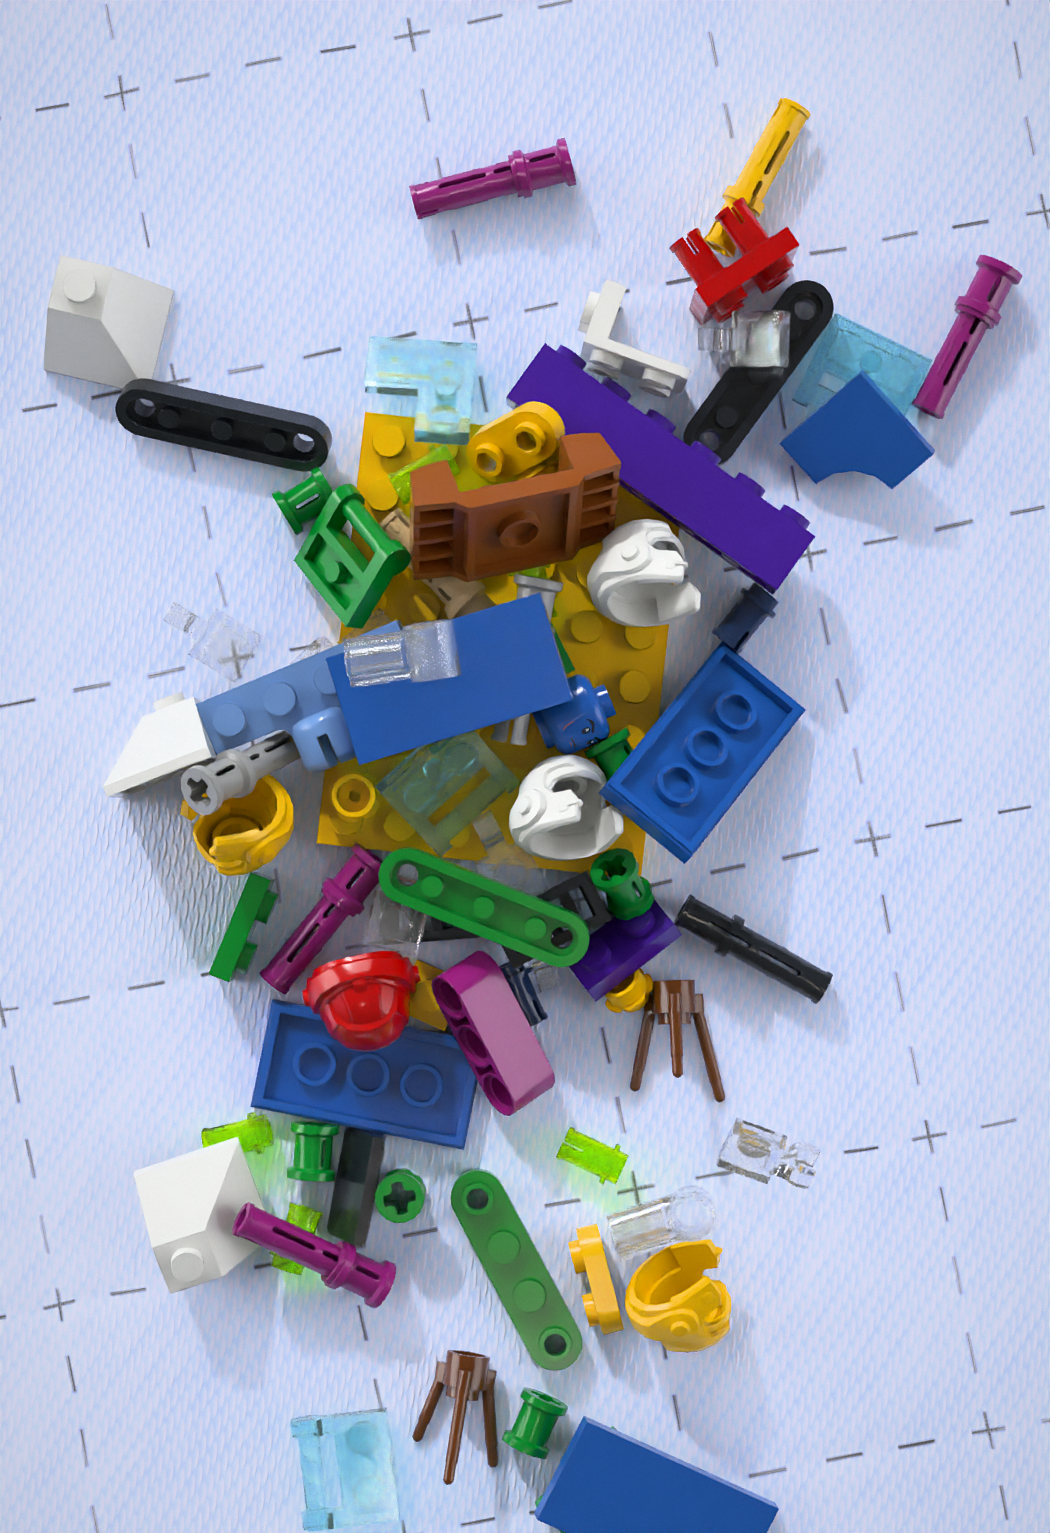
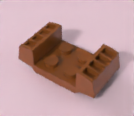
M579 433L560 436L558 472L551 474H540L527 479L498 485H487L479 489L459 492L447 460L428 464L411 471L410 554L413 579L455 577L465 582H471L573 560L580 549L602 542L615 528L621 461L600 433Z

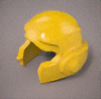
M269 774L257 781L254 790L249 795L243 798L231 797L223 801L221 807L216 812L210 815L200 814L193 826V837L197 849L209 863L215 866L220 874L236 876L258 870L263 865L270 863L289 841L294 830V807L283 785ZM207 793L203 794L202 797H208ZM183 799L180 815L192 822L199 813H196L186 800Z
M711 1239L681 1242L667 1246L640 1264L632 1275L625 1294L627 1315L634 1329L645 1338L660 1341L665 1349L671 1352L690 1353L703 1351L722 1340L731 1330L729 1322L731 1296L724 1283L720 1280L710 1279L709 1276L703 1275V1272L706 1269L718 1267L723 1248L715 1246Z

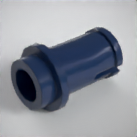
M754 582L748 590L743 587L739 592L743 596L717 628L712 630V633L719 640L723 641L737 654L742 651V647L768 616L772 619L776 616L773 609L779 602Z
M510 961L500 965L499 967L530 1027L547 1019V1012L544 1011L528 975L533 971L531 966H524L523 964L513 969Z

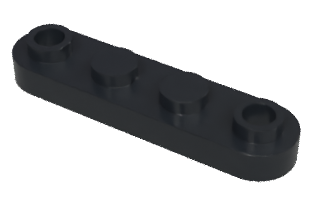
M802 280L793 283L784 291L687 424L682 438L684 443L691 446L694 440L699 442V437L703 433L711 432L719 439V447L713 450L721 458L717 466L725 464L732 457L830 322L834 311V304L831 294L823 285L811 280ZM801 302L809 303L814 309V316L808 320L800 319L795 313V306Z
M140 378L127 383L115 406L116 417L119 423L132 434L295 471L309 472L317 466L321 467L325 463L332 446L330 429L321 419L313 415L152 379ZM140 399L149 400L154 406H147ZM298 434L306 435L313 439V441H305Z

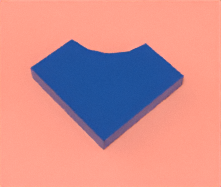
M863 369L780 442L784 450L815 484L832 474L856 471L878 478L891 489L901 483L935 452V449Z

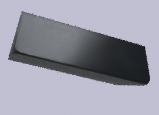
M347 1127L344 1131L327 1231L330 1235L345 1242L362 1247L368 1239L387 1136H384L382 1133Z

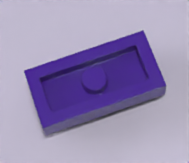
M654 899L651 907L643 915L636 916L630 920H622L614 916L612 920L606 922L590 935L585 955L577 963L569 966V968L596 1002L677 940L682 934Z

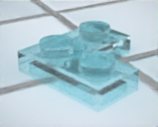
M369 336L364 379L365 393L416 396L414 442L467 445L470 440L478 343Z

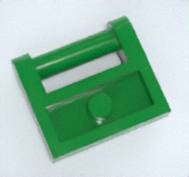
M344 484L336 488L330 495L293 561L346 627L363 629L393 576L400 574L409 565L411 554L401 541L392 540L365 508V498L352 484ZM347 520L375 553L370 563L343 531Z

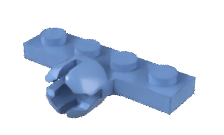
M393 621L195 704L216 755L277 730H286L292 735L305 768L311 772H322L338 765V760L344 763L355 758L356 754L326 658L404 634L405 631L401 621Z

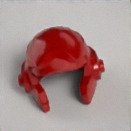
M375 951L340 958L319 966L314 970L312 977L307 978L306 989L302 991L305 1006L311 1007L313 1014L320 1015L321 1020L324 1021L330 1036L334 1040L339 1041L350 1050L360 1052L376 1051L389 1046L400 1037L403 1029L409 1022L411 994L416 992V984L421 979L418 966H413L408 957H403L395 951Z

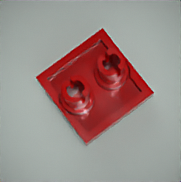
M744 197L734 201L731 209L727 206L714 217L741 253L742 257L724 268L702 237L699 228L688 232L685 240L681 237L669 248L697 286L694 290L689 309L701 326L714 318L718 325L730 319L745 307L742 302L749 297V293L759 288L762 294H766L784 282L790 276L788 271L794 267L792 261L800 245L788 227H785L774 236L769 237L747 206Z

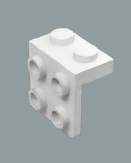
M606 279L601 294L590 290L577 330L586 334L580 357L589 362L587 369L597 375L613 380H618L620 373L640 380L638 388L655 396L669 398L671 391L682 394L689 379L691 369L610 339L627 286Z

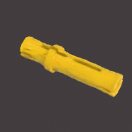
M788 98L779 99L778 106L760 139L754 146L734 186H727L722 197L725 203L720 211L727 206L731 209L734 201L744 197L747 206L754 216H761L765 209V204L762 201L781 166L784 164L806 120L811 116L805 107ZM715 219L704 239L712 250L727 257H734L737 248L721 224Z

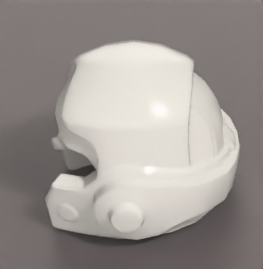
M651 519L633 520L617 527L602 540L603 549L587 575V587L594 606L602 615L624 626L647 627L669 624L700 610L701 593L693 584L687 582L677 587L671 584H680L683 581L684 570L688 568V562H685L684 548L680 540L671 532L667 523Z
M572 754L554 756L539 762L523 779L519 787L518 798L510 810L509 828L515 844L531 855L556 861L586 858L610 847L623 833V814L613 805L607 807L605 798L599 794V791L607 782L602 770L591 761Z

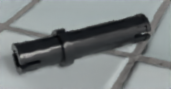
M691 894L687 897L675 918L674 924L677 927L680 926L715 946L714 952L718 955L725 957L729 954L762 972L767 977L811 999V1002L815 1004L821 1000L832 980V973L820 969L787 948L744 926L745 919L735 914L730 918L695 899V896ZM709 923L745 942L748 947L711 928ZM759 951L795 970L797 975L761 956Z

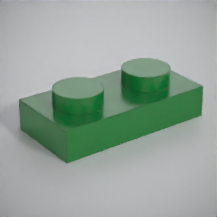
M250 872L209 975L226 982H231L235 979L237 972L244 975L247 974L258 948L257 944L250 942L258 921L267 925L279 897V894L271 891L275 879L258 872Z

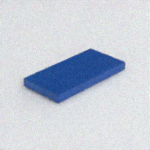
M541 592L326 658L359 765L573 701L574 699Z
M722 641L599 791V794L685 864L694 855L806 709Z
M273 999L250 1107L464 1150L478 1080L454 1035L405 1026L400 1037L389 1046L376 1051L360 1052L350 1050L339 1041L334 1040L330 1036L324 1021L321 1020L320 1015L313 1014L311 1007Z
M583 1416L534 1514L538 1521L565 1533H767L779 1508L775 1502Z

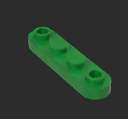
M403 847L393 851L383 860L380 866L378 877L381 889L388 898L399 904L555 967L571 966L577 963L587 951L590 941L588 926L582 917L573 911L414 847ZM409 864L417 869L418 880L416 883L405 884L400 880L399 869L402 865ZM559 927L567 928L572 933L573 940L570 945L560 947L553 942L552 932Z
M478 1168L462 1173L452 1187L450 1197L452 1209L529 1354L544 1369L558 1371L568 1368L578 1359L581 1353V1331L501 1180L488 1170ZM473 1189L484 1190L488 1195L487 1204L481 1208L471 1206L467 1200L468 1193ZM552 1334L562 1336L566 1342L565 1347L559 1352L549 1351L544 1345L548 1336Z

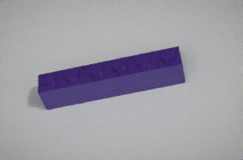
M545 343L506 396L507 405L514 410L527 402H541L552 407L559 414L564 423L565 435L600 433L621 461L619 485L773 595L816 537L806 530L811 524L809 520L788 505L784 504L778 510L762 498L766 492L765 489L745 474L739 472L733 478L719 468L717 465L721 458L702 443L694 440L691 446L677 438L672 434L676 426L657 411L649 409L644 414L628 403L632 395L614 380L604 377L600 383L586 373L583 369L587 363L575 352L563 345L554 350Z

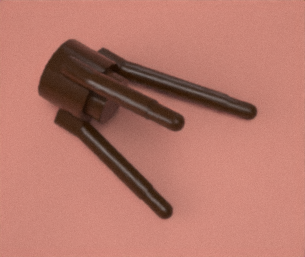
M695 980L653 981L652 995L649 996L648 1002L643 1007L644 1014L632 1068L630 1089L636 1092L641 1087L656 1014H658V1025H670L672 1074L676 1078L683 1075L682 1024H691L692 1013L714 1098L719 1103L723 1102L725 1094L704 1014L703 994H695Z
M447 1350L446 1362L437 1361L433 1384L412 1435L415 1442H420L423 1439L444 1386L447 1385L446 1396L455 1398L443 1476V1482L446 1485H451L454 1482L467 1401H478L479 1391H482L487 1463L491 1468L498 1465L494 1398L497 1371L489 1369L490 1357L484 1354L462 1350Z

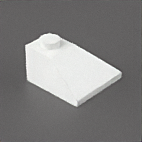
M60 254L47 306L43 370L123 389L127 383L135 379L146 378L153 380L175 291L112 266Z
M178 692L152 703L155 712L142 716L103 785L106 797L123 798L181 776L187 769L193 766L201 765L205 767L214 762L217 755L195 705L200 703V699L196 697L185 699L183 692Z
M238 1137L134 1171V1180L151 1247L170 1294L225 1276L259 1247V1245L240 1236L237 1237L232 1233L234 1221L245 1203L250 1202L255 1207L266 1211Z

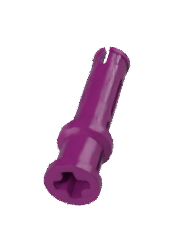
M565 137L557 139L555 146L525 154L520 149L512 151L513 154L508 155L509 160L496 163L495 165L469 170L431 182L410 185L409 189L417 219H423L440 212L470 206L515 193L518 194V197L524 196V199L532 197L534 190L564 182L568 187L577 185Z
M979 255L975 263L979 269L965 296H958L954 304L956 306L954 311L958 316L940 351L937 353L916 398L911 403L916 409L934 418L943 419L944 412L966 372L987 329H993L994 326L999 324L1002 317L998 312L1012 285H1018L1023 277L1018 270L994 257Z
M358 842L351 847L353 855L333 879L327 877L322 883L323 888L321 892L324 895L292 932L291 936L268 965L259 972L260 976L283 994L289 992V988L320 953L324 945L349 915L355 917L356 914L360 915L365 909L364 900L379 883V869L383 860L371 850L364 849ZM336 905L335 909H334V910L331 912V914L328 916V913H329V912L331 911V909ZM319 926L318 930L314 933V935L310 938V940L305 944V946L301 949V951H300V952L297 954V956L293 959V956L298 952V950L302 947V945L306 942V940L310 937V935H311V934L315 931V929Z
M250 1202L243 1205L234 1221L233 1235L247 1239L283 1258H287L321 1274V1280L325 1286L334 1290L342 1287L363 1297L365 1305L371 1308H377L383 1303L394 1283L396 1276V1265L388 1260L379 1263L356 1252V1246L345 1241L333 1244L297 1225L255 1207Z

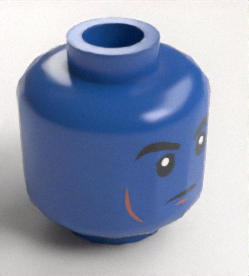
M582 674L568 678L574 698L573 701L532 713L547 749L556 747L564 755L574 754L607 739L610 734L607 718L616 715L605 685L602 684L594 688L589 678Z

